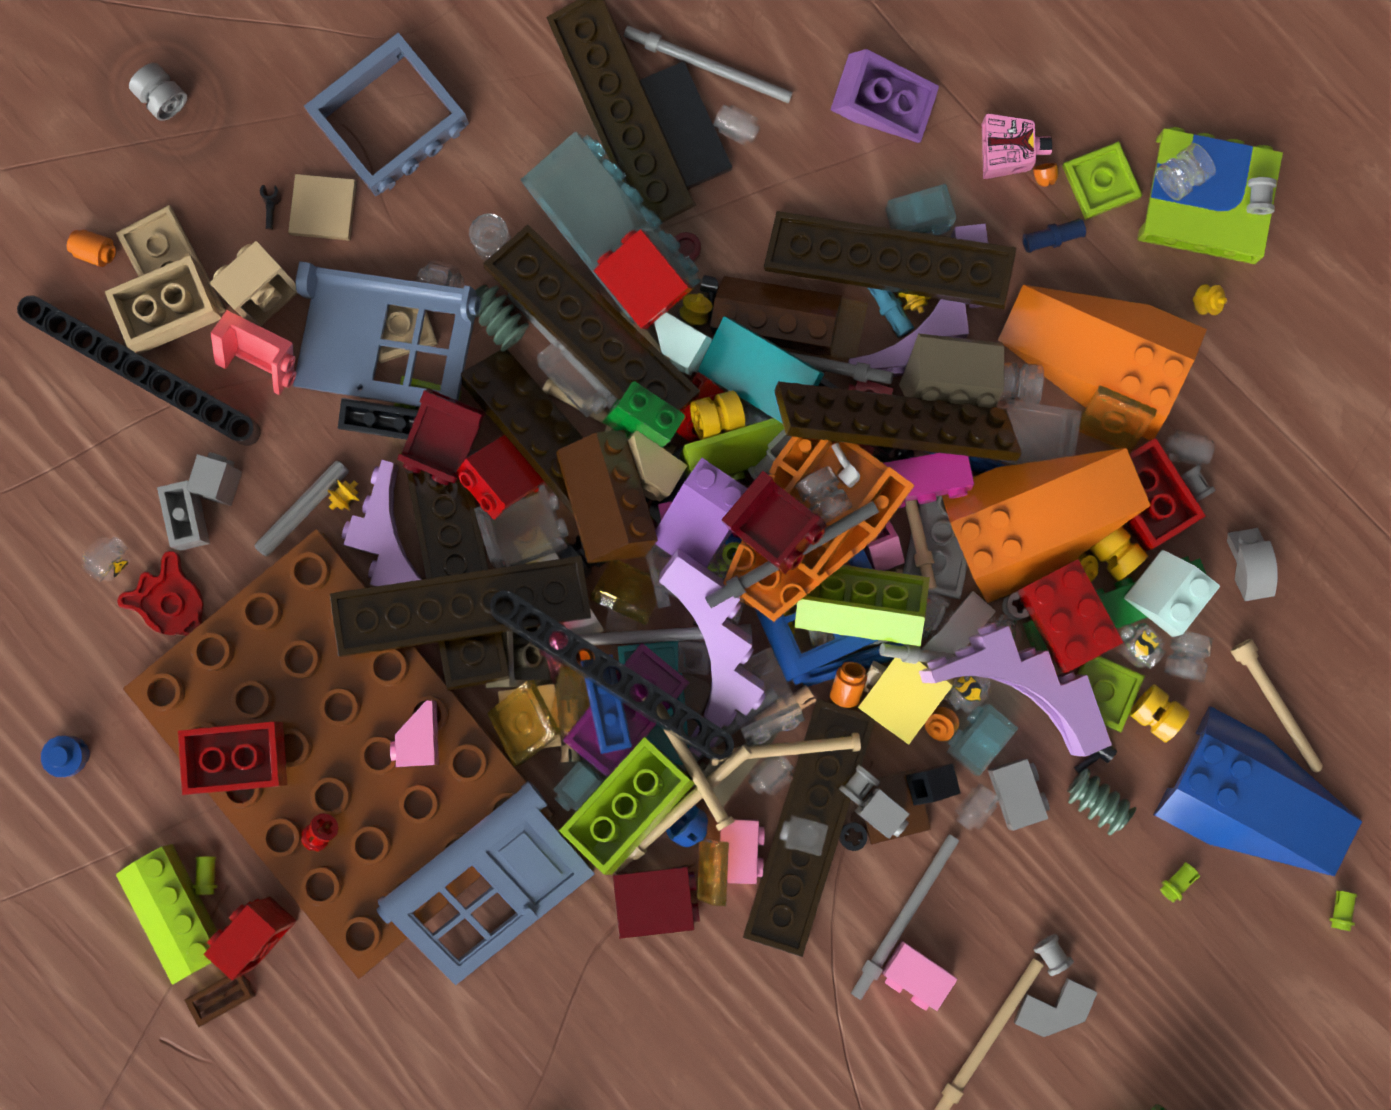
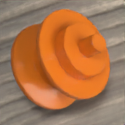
M937 707L925 722L927 733L938 741L951 739L959 727L958 716L947 707Z

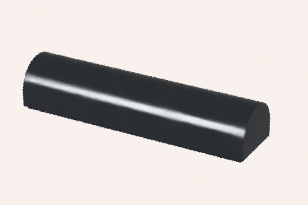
M341 398L338 429L407 440L418 410Z

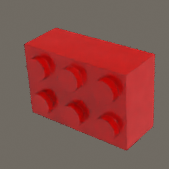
M1156 438L1129 454L1151 505L1127 522V525L1145 552L1154 549L1206 517Z
M1079 559L1017 590L1020 599L1061 673L1069 672L1124 643Z
M274 721L178 730L182 795L287 785L283 722Z
M269 896L261 900L257 898L253 902L249 901L245 906L241 904L231 914L229 919L232 923L223 930L220 928L207 942L210 947L203 955L229 979L234 980L255 969L297 920L272 897Z

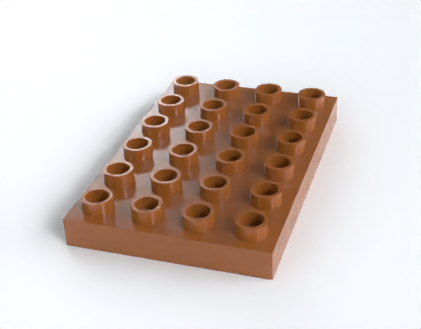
M315 529L126 685L123 690L178 758V730L274 721L283 722L287 785L208 793V795L350 970L360 979L408 939L392 921L387 924L377 912L379 907L378 899L390 894L522 789L521 786L528 779L454 690L447 691L444 677L417 645L345 657L338 656L329 593L369 587L323 532ZM425 701H437L439 764L396 767V760L392 761L390 756V743L395 741V734ZM549 804L541 810L548 820L556 814ZM326 813L336 819L339 828L338 833L323 850L319 852L308 850L301 842L302 831L307 825H310L311 820L316 815ZM471 866L449 883L446 888L457 898L482 875ZM438 892L415 910L413 914L425 925L450 902Z

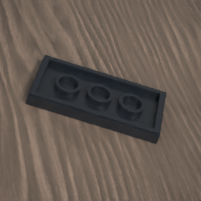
M680 62L641 79L688 188L690 189L732 171L729 158L685 62Z

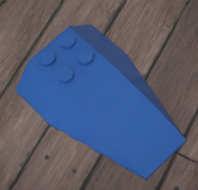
M1209 706L1196 731L1200 738L1175 787L1166 789L1154 815L1209 845L1335 876L1362 821L1266 735Z

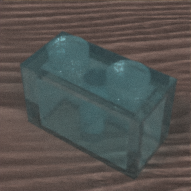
M946 184L888 200L885 208L891 229L924 234L933 232V235L943 234L951 229L950 226H953L957 218Z
M986 704L983 707L978 705L968 716L967 720L970 723L962 732L958 729L947 742L951 747L946 752L975 776H980L1019 729L990 704Z
M579 761L553 789L558 794L554 799L567 811L572 808L577 811L604 780L584 761Z

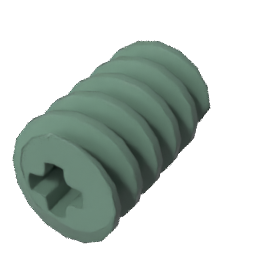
M483 285L475 290L477 296L481 298V309L475 317H479L478 322L481 326H487L486 332L489 336L495 335L493 341L496 345H502L501 351L503 352L515 345L524 336L529 324H517L522 315L520 313L513 316L510 315L514 305L510 304L505 307L502 305L507 299L505 294L496 298L495 294L500 289L498 285L491 288Z
M1085 768L1076 776L1067 789V792L1071 793L1068 803L1072 804L1079 800V812L1089 808L1090 812L1087 817L1089 820L1097 815L1100 816L1097 826L1101 828L1107 823L1110 824L1107 832L1110 836L1116 831L1121 830L1129 822L1137 807L1129 809L1130 801L1127 799L1119 801L1120 793L1117 791L1109 794L1110 785L1104 783L1099 786L1100 778L1096 775L1089 778L1090 770Z

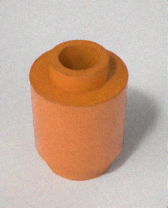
M85 229L80 231L74 230L67 241V251L72 253L73 257L100 267H105L108 263H111L116 255V248L111 238Z
M845 662L838 668L830 691L831 700L838 706L852 708L859 704L867 681L866 671L862 665L856 662Z

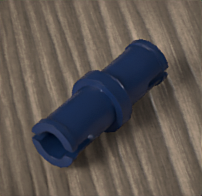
M1080 218L1060 225L1055 223L1049 224L1046 229L1023 234V246L1028 253L1049 246L1053 248L1060 247L1063 242L1085 237L1086 227L1084 221Z

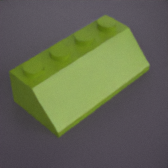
M773 418L686 444L679 455L680 460L687 465L684 471L686 479L701 458L737 482L745 479V474L749 473L748 469L751 466H756L767 455L768 444L784 429L783 423Z
M843 565L797 603L795 628L921 646L930 577Z
M644 737L559 831L604 875H612L695 783L673 760Z
M173 844L161 846L134 861L116 874L172 985L212 963L203 954L210 947L207 942L217 929L200 896L195 895V888H192L193 883Z

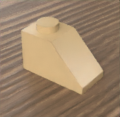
M636 430L627 437L643 493L645 497L660 502L670 496L687 465Z

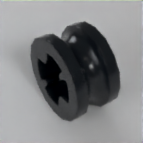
M855 822L843 825L839 837L842 846L851 851L862 849L868 839L865 828ZM850 828H853L855 832H861L862 838L857 839L860 842L856 845H853L851 841H845V834L849 835L846 831Z

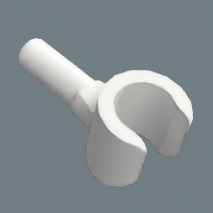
M835 443L831 447L840 464L845 468L837 476L851 488L859 481L860 474L847 460L839 443Z

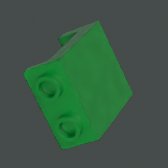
M634 381L630 384L620 400L616 399L602 422L615 431L624 430L626 437H629L637 430L663 448L671 441L685 415Z

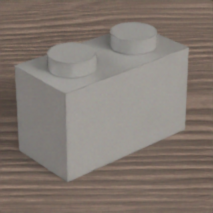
M211 452L208 453L207 457L197 454L186 490L202 498L231 506L242 471L234 467L235 462L227 460L224 456Z
M188 480L157 487L169 545L171 548L179 551L210 544L200 496L186 490Z
M1019 759L988 770L1009 830L1014 831L1048 819L1046 811L1050 810L1044 792L1039 793L1036 781L1040 779L1034 763L1029 764L1028 759Z
M875 787L863 800V804L855 810L858 815L888 839L892 835L898 837L909 824L905 820L909 813Z

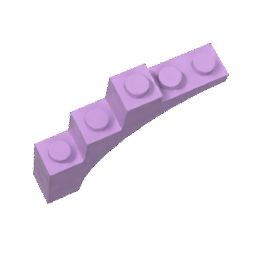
M986 224L955 227L951 238L988 243ZM940 299L931 315L913 333L893 346L874 354L851 358L848 363L854 365L857 362L870 364V368L893 372V377L903 375L918 333L966 339L969 329L965 304L968 303ZM969 304V308L983 307L980 305Z
M381 460L380 467L376 466L374 468L371 483L374 484L371 496H366L362 512L366 513L365 517L361 518L352 515L351 521L345 523L342 531V539H345L343 545L378 556L377 561H372L368 573V578H371L370 584L375 587L422 580L409 561L397 531L394 516V488L398 466L385 460Z
M678 548L660 572L659 582L676 595L692 614L706 642L711 660L712 682L709 700L703 717L720 728L723 725L728 727L737 714L735 709L746 716L752 708L756 710L766 696L764 694V681L739 665V663L744 665L753 653L754 649L751 648L752 636L726 619L727 617L732 619L741 607L739 602L740 596L737 598L732 596L711 609L705 597L724 587V580ZM697 726L691 737L697 736L699 726ZM714 737L711 740L710 747L715 745L719 737ZM689 746V750L700 757L701 753Z
M996 623L981 626L978 628V634L969 637L971 645L956 650L955 657L947 660L945 656L927 662L928 668L919 671L922 683H938L955 677L978 676L1012 686L1031 698L1050 717L1061 733L1071 755L1086 757L1112 745L1088 676L1075 675L1074 671L1057 676L1049 651H1036L1035 647H1030L1018 652L1009 626L997 627Z

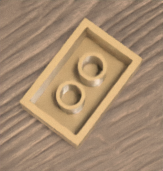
M257 241L252 245L247 244L237 253V258L229 265L220 267L215 272L214 279L209 282L239 315L260 327L298 294L296 283Z
M191 255L105 291L127 347L137 354H142L217 322L222 317L201 265Z

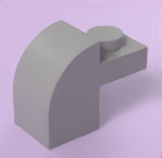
M1258 528L1228 533L1227 543L1237 562L1234 580L1244 601L1275 596L1278 571L1271 542L1264 541Z

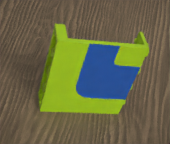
M1178 127L1164 128L1156 138V142L1160 143L1146 219L1139 229L1137 241L1256 264L1264 257L1272 214L1258 215L1250 214L1246 211L1247 206L1250 204L1251 195L1248 181L1252 178L1268 177L1278 182L1283 152L1274 151L1273 147L1267 145H1258L1256 147L1244 145V142L1238 139L1224 141L1214 139L1215 137L1208 133L1195 135L1185 133L1184 129ZM1277 185L1273 188L1272 204H1274Z

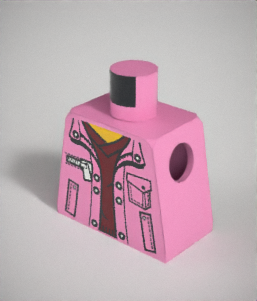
M994 114L985 115L981 124L983 179L1030 171L1036 163V155H1051L1052 137H1035L1034 121Z

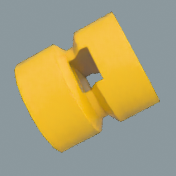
M734 390L716 395L714 401L707 397L692 401L690 404L692 423L700 440L719 435L721 430L726 433L745 427L743 406Z
M1123 526L1089 549L1100 562L1106 561L1108 563L1107 570L1117 581L1129 575L1149 556L1138 543L1130 542L1131 535Z
M1153 684L1134 704L1130 711V716L1142 726L1150 725L1151 733L1163 742H1168L1185 724L1190 711L1177 701H1168L1169 695ZM1161 706L1162 709L1159 711L1156 717H1153L1152 715Z

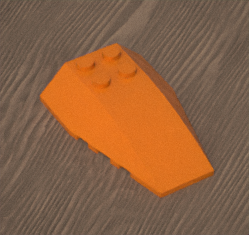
M1023 284L998 341L1096 417L1148 440H1153L1165 422L1195 361L1207 329L1149 304Z
M792 436L771 466L769 476L774 479L776 484L814 514L820 515L827 524L826 527L872 501L879 510V513L805 554L802 562L794 570L790 569L786 574L778 570L745 589L746 593L740 597L773 622L876 539L915 487L906 478L889 466L884 465L855 443ZM835 443H839L847 460L860 474L859 481L851 488L837 476L845 468L840 464L831 447ZM742 540L736 550L723 584L726 586V581L735 576L740 578L768 560Z
M1127 448L996 467L974 476V485L971 490L967 491L968 495L958 498H949L948 494L941 495L950 524L971 574L987 603L1017 592V590L1072 562L1151 506Z

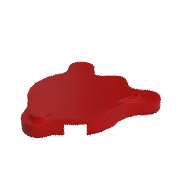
M168 551L163 554L159 576L155 577L150 572H143L139 577L136 589L123 592L117 599L119 607L138 612L149 627L161 634L187 636L202 624L204 605L201 591L193 581L185 576L181 567L180 555L174 551Z

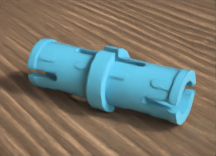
M867 288L880 307L879 312L881 316L886 317L898 338L915 328L901 307L903 303L900 298L896 299L892 291Z

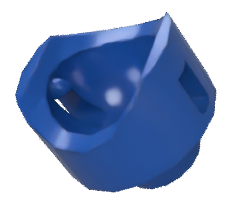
M56 736L50 739L41 751L43 768L55 777H71L78 774L85 767L90 757L87 744L75 736Z
M694 805L666 830L668 837L682 847H690L701 842L706 837L708 830L707 814Z

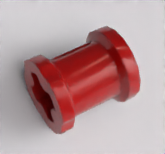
M326 813L316 815L311 820L310 825H307L302 831L301 842L304 847L316 852L323 850L338 833L339 828L336 819Z

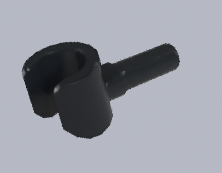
M262 185L260 188V195L266 204L265 229H273L275 205L281 200V195L276 185L274 186L275 192L271 196H267L265 185Z
M704 275L700 291L709 293L708 300L712 303V310L708 315L709 319H711L718 290V281L715 277Z
M1112 746L1091 754L1074 768L1080 773L1099 758L1109 763L1117 754V750Z

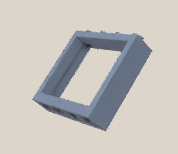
M399 32L304 105L310 117L375 196L383 193L388 188L391 190L395 186L396 181L404 174L407 176L416 171L422 160L427 156L433 157L439 153L445 142L450 138L455 139L459 137V132L469 124L463 110ZM405 57L451 114L374 175H371L325 118Z

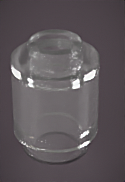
M725 104L721 107L713 126L719 129V133L742 145H745L747 141L752 143L760 129V126L756 125L758 118L734 105L729 107Z
M1177 430L1174 435H1169L1165 452L1169 453L1170 460L1193 465L1209 464L1214 451V441L1208 440L1207 436Z
M979 784L976 789L972 788L956 808L955 812L959 815L956 821L969 831L974 827L980 830L997 808L996 803L1000 798L987 787Z

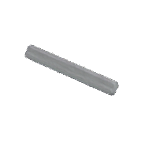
M335 461L257 541L255 548L262 555L269 556L329 494L327 490H333L338 484L337 479L341 481L348 474V468L340 461Z

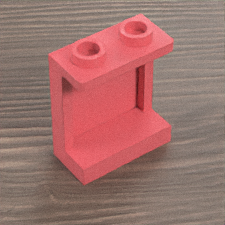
M226 310L211 331L215 364L226 369L233 358L237 356L271 373L274 393L280 395L285 387L289 388L296 378L293 343Z

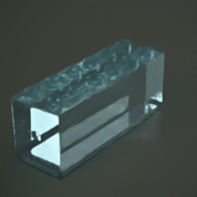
M575 131L521 178L520 181L633 324H637L593 271L599 266L597 261L603 254L609 250L615 252L623 245L620 241L627 233L634 229L636 231L640 229L645 230L650 235L649 238L679 275L686 279L692 287L701 281L696 274L700 270L689 257L686 258L683 254L679 253L678 249L681 246L670 233L667 234L664 230L660 229L659 226L662 222L652 210H648L645 206L641 205L644 199L633 186L630 187L626 182L622 181L625 175L615 163H611L607 158L603 157L607 152L596 139L593 140L588 134L584 137Z

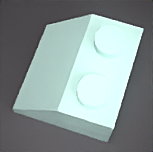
M666 312L654 322L662 354L669 357V361L679 371L685 372L690 376L693 372L698 373L697 370L710 346L712 338Z
M1161 550L1128 591L1124 599L1169 635L1175 637L1183 635L1219 589L1220 585L1196 566L1165 550Z

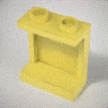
M894 658L858 708L909 745L951 689L954 679L938 683H922L919 671L929 667L926 662L918 661L916 664L902 662L899 658Z

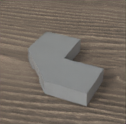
M1067 978L1055 1006L1025 994L1014 1023L1042 1037L1049 1036L1085 1022L1097 992Z

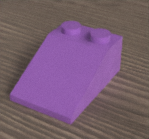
M865 49L848 55L830 110L853 122L919 143L922 140L939 86Z
M701 458L683 483L656 528L655 532L658 541L655 545L671 556L679 548L707 568L732 533L721 519L748 488Z

